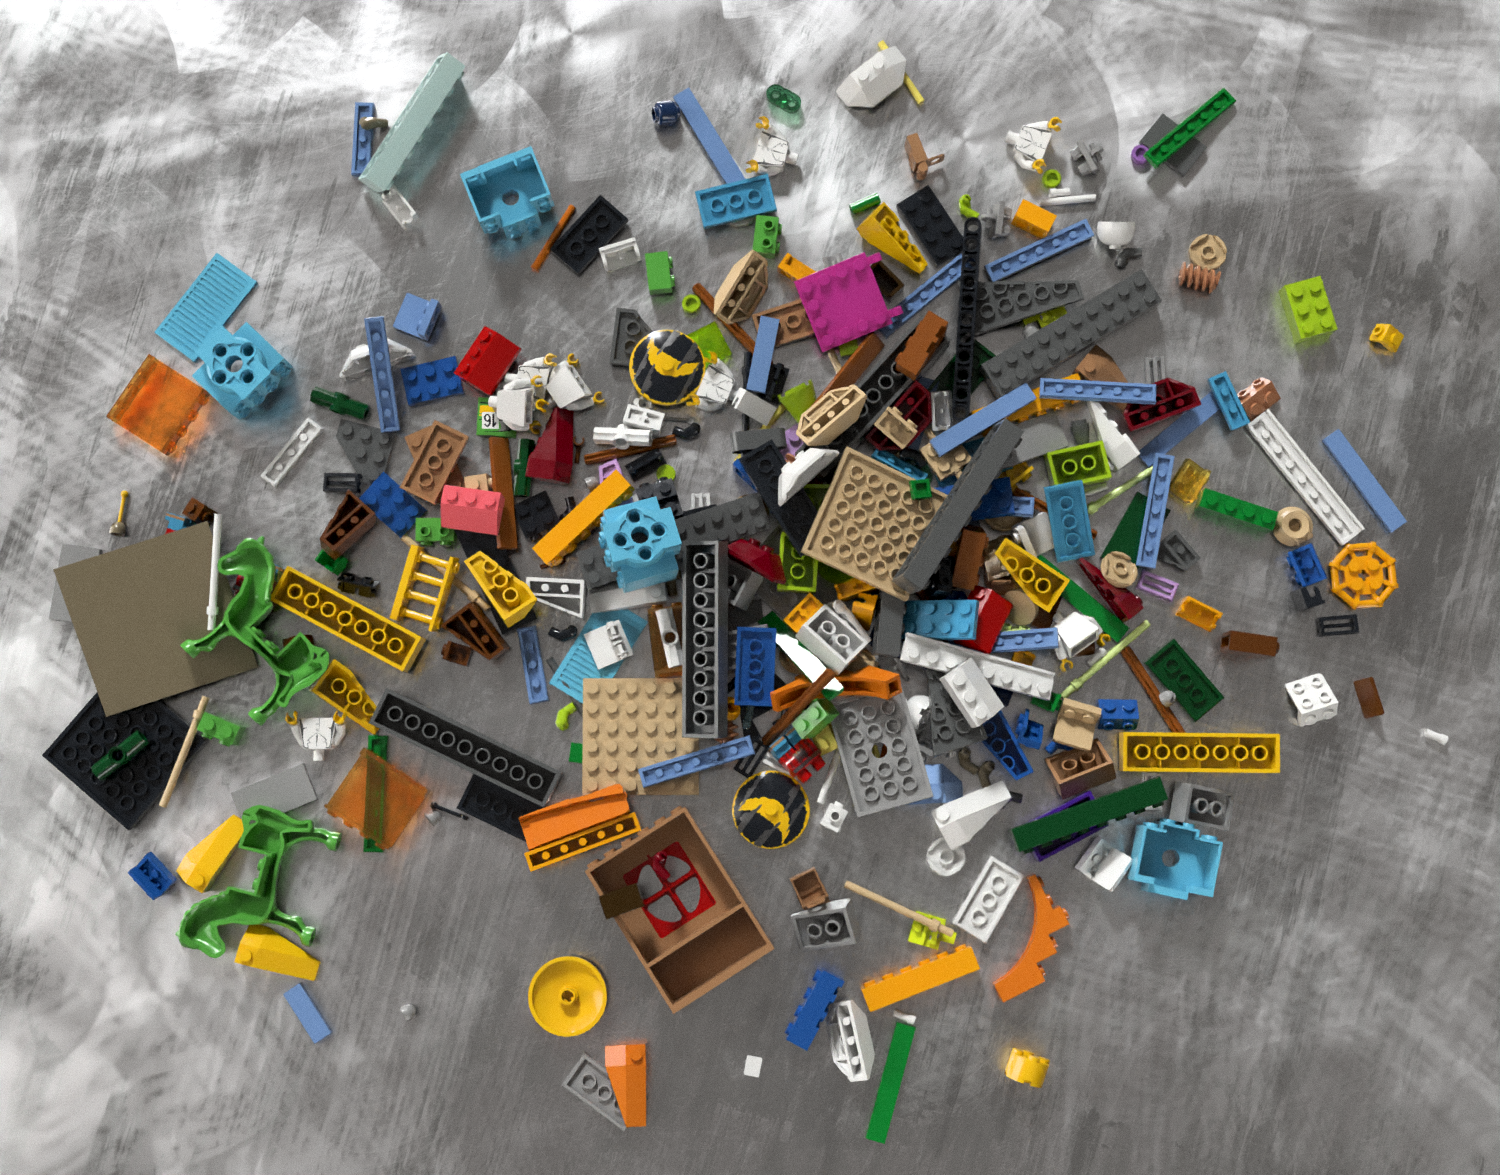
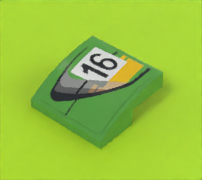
M478 397L476 435L516 439L517 431L512 430L502 419L497 418V408L489 407V398Z

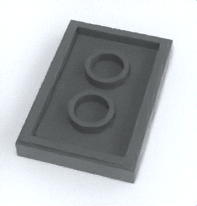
M1162 113L1140 140L1139 144L1145 145L1150 149L1177 127L1178 124ZM1194 137L1164 163L1184 177L1207 147Z

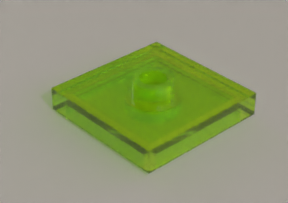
M715 321L687 335L697 343L703 356L709 360L711 359V354L708 351L715 352L717 358L721 361L732 356V352ZM705 362V369L708 368L709 364L712 365V363Z

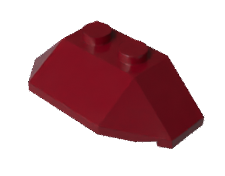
M1165 378L1152 383L1156 384L1155 405L1127 403L1123 416L1129 431L1132 432L1176 417L1202 404L1195 387L1171 378Z
M917 380L893 406L903 413L901 417L905 421L910 419L917 425L916 430L918 433L905 448H908L932 421L931 393ZM876 426L865 437L879 451L902 450Z
M750 538V540L740 539L728 545L729 558L771 582L785 585L786 579L781 558L773 552V548L766 545L761 546V542Z

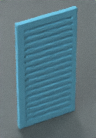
M216 253L154 333L190 358L192 362H196L199 357L195 352L221 326L226 324L255 287L257 281Z
M628 609L592 613L549 684L583 704V678H614L625 660H620L598 670L583 634L600 628L610 621L619 620L632 649L648 621ZM562 681H564L565 683H567L568 686L570 687V689H569L568 687L564 686L563 683H562Z

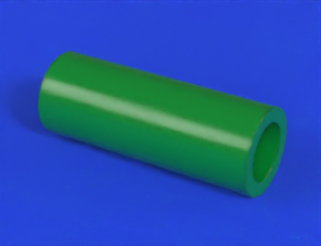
M874 193L849 204L851 213L855 215L880 204L881 201L879 195Z

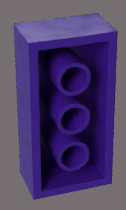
M1085 791L1028 822L1095 798L1091 791ZM1109 824L1097 828V825L1089 827V832L1080 835L1078 832L1072 833L1071 838L1060 841L1059 838L1052 841L1053 844L1042 848L1041 845L1034 847L1035 851L1032 854L1037 862H1041L1104 829Z

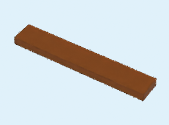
M875 332L868 334L812 405L830 390L849 387V385L856 383L885 346Z
M490 437L489 450L493 492H499L505 498L498 536L496 535L497 549L515 550L517 549L509 439Z

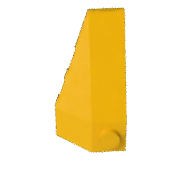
M479 551L464 561L508 628L525 618L538 601L526 583L520 581L512 573L499 566L497 562L483 552Z
M233 814L185 855L176 871L186 884L201 893L210 891L240 842L244 832L242 819Z
M249 925L240 941L234 962L253 968L315 981L321 961L291 943L287 938L282 937L271 927Z

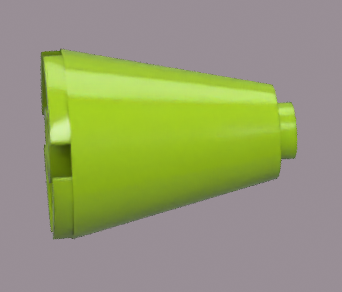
M812 379L808 380V385H805L803 382L785 391V396L782 397L781 394L777 396L798 424L801 415L817 399Z

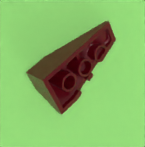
M559 407L554 408L545 425L546 428L542 436L539 437L534 451L531 452L528 458L525 477L557 485L569 484L573 464L574 411Z
M1084 558L1076 561L1118 619L1123 623L1144 609L1142 606L1143 601L1137 594L1134 595L1127 588H1118L1111 585L1104 578L1101 570Z

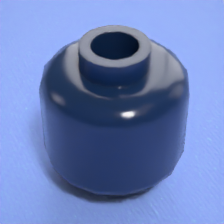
M671 100L657 102L651 110L653 122H656L659 126L674 125L677 122V118L680 117L679 106H676Z

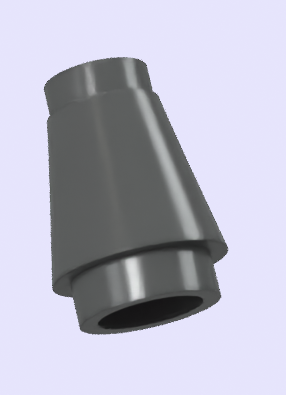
M1086 419L1071 422L1072 427L1070 428L1077 444L1089 443V423H1087Z

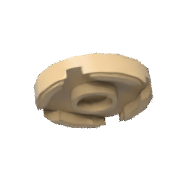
M1203 234L1191 243L1188 250L1189 260L1194 267L1199 265L1201 271L1204 267L1208 268V272L1212 269L1217 270L1225 262L1227 248L1224 241L1218 236Z
M1118 551L1107 554L1102 559L1100 565L1104 578L1111 585L1118 588L1129 587L1137 579V567L1135 563L1133 564L1130 561L1131 558L1128 555Z
M1022 588L1011 589L1003 596L1004 599L1013 604V608L1007 618L1012 623L1027 625L1037 617L1038 605L1029 599Z

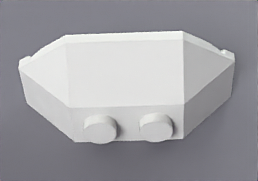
M896 46L879 51L853 71L837 89L836 93L847 107L873 108L903 85L907 60Z
M387 338L391 366L416 357L411 349ZM361 344L350 352L339 374L344 382L372 373L368 345Z
M809 448L806 452L804 450L799 452L792 464L790 462L785 464L781 468L782 473L778 481L779 506L781 507L831 464L840 453L837 450Z
M853 1000L835 1002L825 1023L833 1061L848 1077L850 1082L869 1080L875 1053L867 1016Z

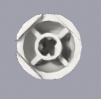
M1098 222L1097 236L1103 244L1109 245V249H1121V245L1128 244L1134 237L1135 222Z
M917 694L909 700L906 699L914 730L917 734L926 728L927 724L925 722L930 718L929 697Z

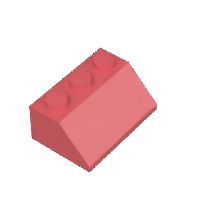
M444 485L441 498V527L498 536L505 498L499 492Z

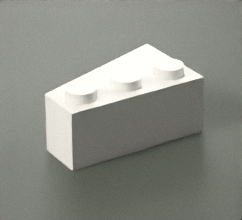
M526 577V584L539 602L584 619L585 580Z

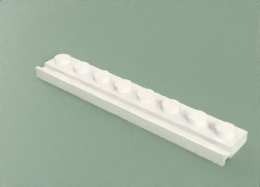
M1269 409L1245 426L1341 546L1365 529Z
M908 632L905 635L900 661L949 673L972 657L991 686L1046 701L1050 700L1054 682L1053 678L1055 676L1054 672Z

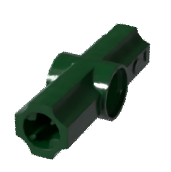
M317 386L311 392L310 401L312 403L329 408L334 413L343 416L346 414L362 421L368 416L370 406L353 400L348 395L336 391L334 393Z
M518 439L517 459L514 461V496L530 497L532 478L525 477L528 458L535 449V440Z
M137 730L117 747L111 748L106 756L91 767L92 772L103 781L149 744L148 739ZM121 750L123 758L118 760L117 753Z

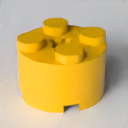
M1012 1048L1004 1074L1024 1084L1025 1082L1029 1083L1030 1086L1042 1088L1050 1060L1041 1056L1038 1058L1034 1056L1033 1052L1025 1049L1022 1051Z

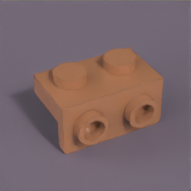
M1262 377L1254 380L1248 388L1237 394L1249 421H1253L1281 399L1272 381Z

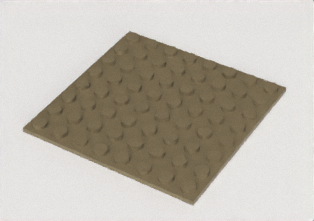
M208 521L53 569L106 717L258 667L252 648L233 636L225 637L212 651H201L195 658L191 657L180 646L187 639L199 640L213 631L207 630L208 614H206L207 606H209L213 535ZM220 572L217 595L219 612L216 615V627L223 621L224 613L234 598L227 575Z

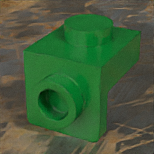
M323 549L315 559L317 563L337 576L346 568V564L349 561L342 555L334 560Z
M1051 691L1050 700L1048 701L1032 697L1030 704L1053 713L1055 710L1058 711L1062 704V700H1060L1061 694Z

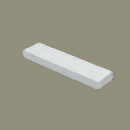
M308 417L260 476L277 488L324 429Z

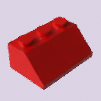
M484 326L454 371V374L466 384L491 396L522 349L498 332Z
M975 585L974 591L971 590L967 600L979 601L976 640H954V643L990 655L1013 608V604L992 589Z

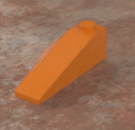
M645 1044L605 1046V1068L626 1127L646 1126Z

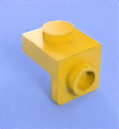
M1376 324L1369 340L1371 342H1379L1390 352H1397L1404 335L1391 324Z

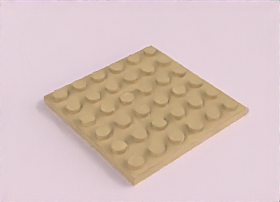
M846 447L801 553L906 602L910 594L892 582V580L947 497V494L931 487L932 498L912 501L909 481L916 479L850 447Z
M583 678L582 795H588L615 784H620L627 795H699V772L643 788L638 769L699 751V738L682 737V678Z

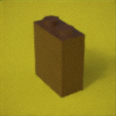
M1231 630L1222 634L1219 653L1269 659L1278 654L1280 644L1277 642L1278 637Z

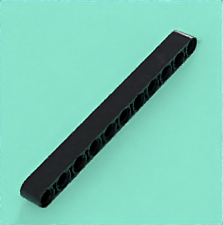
M976 217L968 218L964 224L952 416L957 424L970 416L982 238L981 222ZM971 225L978 226L976 231L968 230ZM970 243L977 245L974 250L967 248ZM974 262L976 265L973 268H967L966 264ZM972 280L975 283L972 287H966L964 285L965 282ZM965 299H972L973 303L966 306L963 304ZM965 317H970L972 322L964 324L962 320ZM963 336L971 337L968 343L961 342ZM963 354L970 356L966 362L960 361L959 358ZM961 373L969 375L964 381L958 379V376ZM959 392L967 393L965 399L957 398ZM964 410L966 412L965 417H956L957 411Z

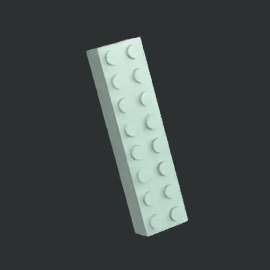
M448 52L437 57L358 178L359 181L376 193L391 188L394 183L393 177L395 174H400L404 168L402 163L406 158L409 159L414 152L412 148L423 139L425 135L423 131L426 127L429 128L435 120L433 118L436 112L439 113L445 104L443 100L446 96L449 97L455 89L453 85L464 76L465 72L463 70L466 67Z

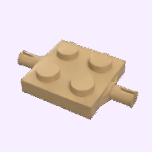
M931 428L924 431L929 440L936 437ZM930 443L919 449V452L940 482L954 475L958 479L962 474L964 466L968 465L971 460V456L963 445H960L939 458Z

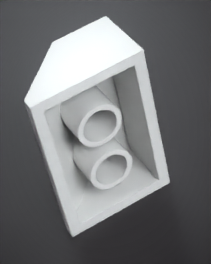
M972 657L939 679L971 728L980 726L1004 707Z

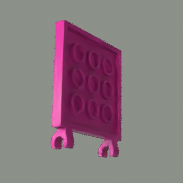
M865 252L794 281L822 353L892 324V317L903 314L900 305L887 310L870 264L882 260L880 252L866 257Z

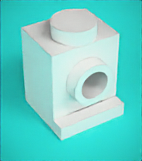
M837 801L834 804L830 803L820 824L838 833L848 811L844 810L846 806ZM833 812L839 814L838 819H832L831 815Z

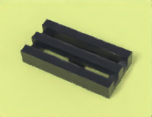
M324 473L323 492L346 493L349 489L352 493H361L359 486H361L360 478H362V474ZM355 478V481H328V479ZM328 485L354 486V488H328Z
M1357 614L1317 618L1320 631L1319 637L1359 633ZM1353 619V622H1352V623H1340V624H1328V625H1324V622H1323V621ZM1354 626V630L1325 632L1324 630Z
M761 740L755 741L758 743L755 748V755L750 756L743 769L741 770L739 767L745 758L739 759L733 768L746 778L753 775L768 751L769 746L764 745V742ZM761 746H763L764 750L760 754L759 758L755 762L749 774H747L745 771L749 767L750 763L756 756Z

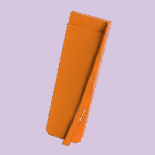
M615 784L585 796L566 799L519 817L518 819L521 823L529 851L629 814L630 806L626 799L627 793L620 784ZM601 797L604 798V799H602V800H597V801H592V802H590V800H592V799H597V798H601Z

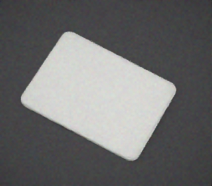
M747 1055L744 1075L759 1077L762 1058Z

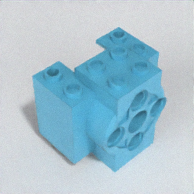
M531 146L460 174L484 233L491 234L497 232L502 227L507 239L518 238L524 232H533L539 229L542 223L538 212H548L555 206ZM510 196L519 197L518 202L511 206L505 204L506 199Z
M245 322L233 335L225 327L221 326L195 352L205 363L192 377L229 413L240 420L248 416L252 407L259 406L264 401V397L278 387L280 379L287 377L293 366L253 327ZM242 360V368L238 372H231L232 364L235 361Z
M655 496L603 510V517H600L601 532H599L598 540L601 549H605L604 561L606 567H610L611 572L618 571L616 581L619 589L622 588L623 592L627 593L676 579L679 569L674 555L680 553L682 542L671 507L660 509L657 497ZM641 532L647 536L648 540L640 544L634 542L631 536L634 533Z
M1160 818L1159 821H1153V823L1143 822V825L1136 826L1131 852L1133 861L1128 869L1126 879L1142 882L1140 889L1142 891L1184 900L1188 899V893L1213 898L1223 842L1217 841L1218 837L1202 834L1199 837L1200 830L1195 829L1194 824L1179 822V825H1176L1175 820ZM1166 850H1171L1175 855V861L1171 866H1166L1162 861V855Z

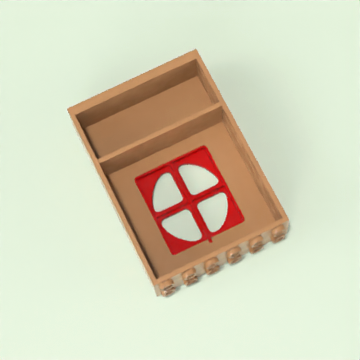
M681 806L670 812L672 815L667 819L663 816L653 822L655 824L653 828L649 829L646 827L637 833L639 837L634 840L631 837L622 842L620 849L616 850L613 848L603 854L605 856L603 860L596 859L587 865L589 869L585 871L601 896L638 883L642 868L645 865L652 867L654 855L657 852L664 851L667 856L677 857L690 866V871L674 882H669L667 879L663 882L655 872L663 888L644 900L645 906L613 917L673 1014L775 949L772 941L687 807L682 808ZM696 877L700 885V899L696 909L693 912H688L675 890L689 879ZM669 895L682 918L676 922L663 921L653 916L648 911V906L663 896Z

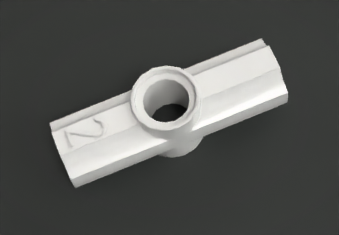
M620 424L617 428L595 427L593 432L594 444H613L616 448L622 450L627 449L629 445L651 446L653 441L652 430L632 429L627 424Z
M665 608L655 611L668 668L682 666V649L672 608ZM668 633H673L676 639L672 643H667L665 636Z

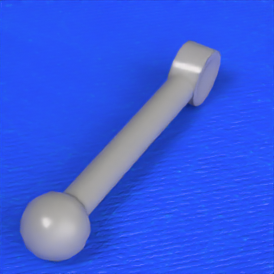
M692 416L688 418L664 417V420L687 422L690 425L695 422Z

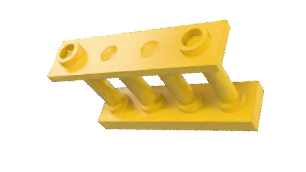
M411 544L390 619L403 621L405 617H409L430 624L428 631L438 632L441 629L440 625L444 621L442 617L454 576L460 568V558L450 556L449 561L426 555L424 552L425 547ZM426 562L445 568L446 572L443 580L419 573L420 563ZM419 580L441 587L438 598L414 591V582ZM413 598L435 605L432 617L409 610L407 607L409 600Z

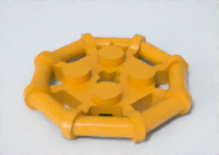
M1374 541L1370 543L1344 544V548L1328 565L1331 574V592L1339 596L1353 610L1357 608L1383 607V603L1399 587L1396 577V559L1388 555ZM1354 551H1366V556L1356 557ZM1373 553L1385 562L1379 564L1378 560L1372 558ZM1348 555L1350 558L1349 563L1345 566L1340 565ZM1385 567L1388 568L1389 581L1384 580L1383 568ZM1338 571H1341V572H1342V576H1343V583H1342V584L1339 583V574H1338ZM1362 571L1367 573L1365 581L1358 576ZM1381 585L1385 586L1386 589L1378 596L1376 591ZM1346 587L1353 591V598L1342 589ZM1360 595H1370L1371 600H1360Z

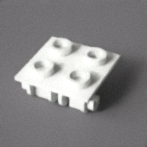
M619 620L610 621L600 628L583 634L598 670L634 655Z

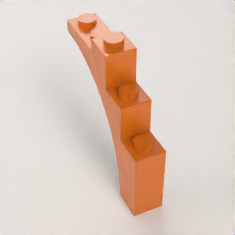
M870 665L855 672L844 669L838 676L835 674V678L844 687V691L838 696L864 695L890 699L902 693L900 674ZM804 674L795 676V681L770 692L773 711L780 712L791 707L811 686L812 683ZM819 693L814 699H821L825 697L821 693Z
M1036 874L1026 877L1034 903V924L1031 938L1018 962L1005 975L992 982L1003 1003L1045 982L1043 976L1046 973L1041 964L1037 965V963L1056 954L1055 948L1058 947L1054 937H1049V934L1069 925L1067 919L1070 917L1066 909L1058 905L1052 908L1053 900L1049 894H1045L1042 888L1045 885L1041 877L1036 876Z

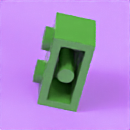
M756 215L753 250L764 258L775 259V253H779L780 242H777V235H781L782 224H779V217Z
M667 251L645 253L650 295L672 293V287L675 286L674 275H670V268H673L672 257H668Z
M416 518L415 541L421 543V546L430 547L432 543H440V546H452V543H457L455 529L442 528L441 518Z
M816 698L791 724L802 739L814 738L840 713L831 701Z
M204 712L197 728L198 731L202 732L201 736L211 740L213 737L220 739L219 743L230 747L231 744L239 745L246 729L244 726L209 712Z

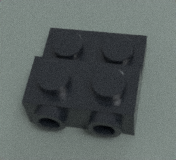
M661 477L657 480V483H642L639 485V488L635 489L639 501L656 496L660 509L671 507L674 520L684 517L672 478Z
M546 490L514 505L515 516L527 541L535 542L541 539V535L550 532L560 522Z
M953 556L943 557L940 561V569L929 578L931 582L927 588L928 600H943L952 593Z

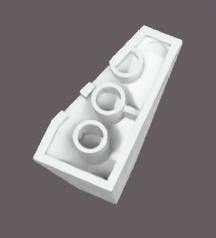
M1086 401L1098 441L1103 440L1110 471L1113 470L1116 473L1139 456L1140 452L1126 434H1120L1118 424L1107 419L1108 414L1098 401Z
M616 581L589 594L591 614L667 605L665 582L624 593L622 588L619 589Z
M1002 780L948 802L931 811L952 851L969 842L1012 797Z

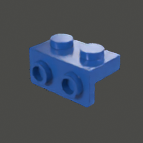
M1312 543L1288 552L1287 561L1290 567H1294L1297 573L1294 576L1298 585L1302 584V587H1307L1327 578Z
M1098 699L1097 707L1102 708L1098 729L1126 731L1137 729L1139 722L1137 700Z
M1026 708L1024 713H1020L1016 724L1018 725L1015 734H1018L1017 742L1024 744L1028 748L1039 750L1042 744L1044 725L1029 720L1030 709Z
M152 852L147 853L137 866L128 871V874L152 900L164 895L177 881V878Z

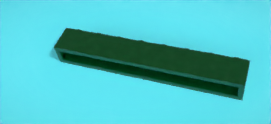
M1155 777L1009 829L1017 852L1022 851L1023 854L1035 851L1034 847L1041 845L1042 848L1052 845V841L1059 838L1060 841L1071 838L1072 833L1078 832L1080 835L1089 832V827L1097 825V828L1108 825L1109 820L1115 819L1120 821L1126 819V814L1131 812L1137 815L1145 812V808L1152 805L1153 808L1164 805L1163 801L1168 800L1161 778Z

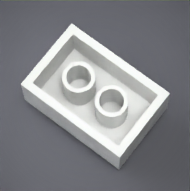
M826 604L802 625L795 636L829 669H832L837 676L860 655L868 644L862 636Z

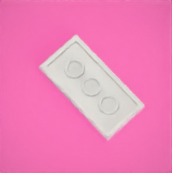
M990 856L952 924L986 944L1025 876Z

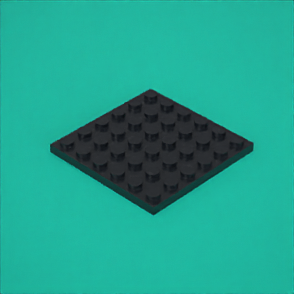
M97 692L42 756L127 830H131L165 791L190 725L160 699L106 717ZM137 730L144 734L149 744L135 754L128 763L120 766L103 781L94 775L91 767L106 756L111 748L117 747ZM196 732L182 770L208 741L198 732ZM121 750L117 753L118 760L123 758Z

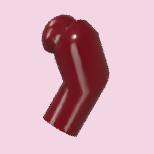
M660 851L654 855L652 868L664 882L671 874L665 868L667 854L664 851Z

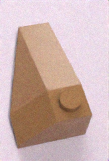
M1097 344L1072 373H1078L1081 380L1128 383L1113 358ZM1108 402L1122 414L1127 403Z

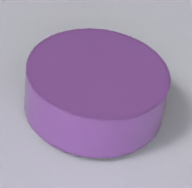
M1145 145L1135 146L1130 154L1132 162L1137 165L1145 164L1147 160L1143 155L1149 150L1148 147Z

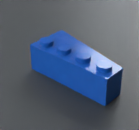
M1001 710L983 723L988 739L981 742L1016 781L1034 772Z
M823 967L820 971L816 970L812 978L815 981L812 988L808 987L803 995L805 1001L802 1006L798 1005L794 1013L796 1019L793 1024H788L784 1032L787 1034L786 1040L806 1051L820 1028V1022H823L829 1011V1005L835 1001L838 993L837 989L839 987L842 988L845 982L842 977Z

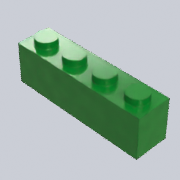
M1207 488L1200 491L1194 508L1195 510L1264 533L1273 531L1279 513Z

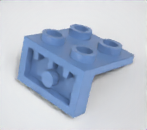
M407 293L393 327L428 341L442 306L435 299L431 298V301Z

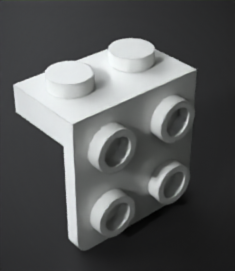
M1041 512L1034 515L1033 518H1028L1011 527L1013 530L1012 536L1016 544L1036 558L1054 548L1049 516L1046 512Z
M1317 673L1286 684V690L1298 710L1297 722L1300 727L1313 725L1317 721L1331 719L1337 715L1338 701L1322 674Z
M1097 836L1075 868L1090 880L1109 891H1113L1132 865L1133 859Z

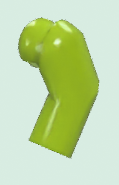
M967 194L962 195L958 202L961 214L967 218H978L980 213L971 209V197Z
M572 702L557 713L555 723L562 731L569 727L567 722L568 716L577 711Z

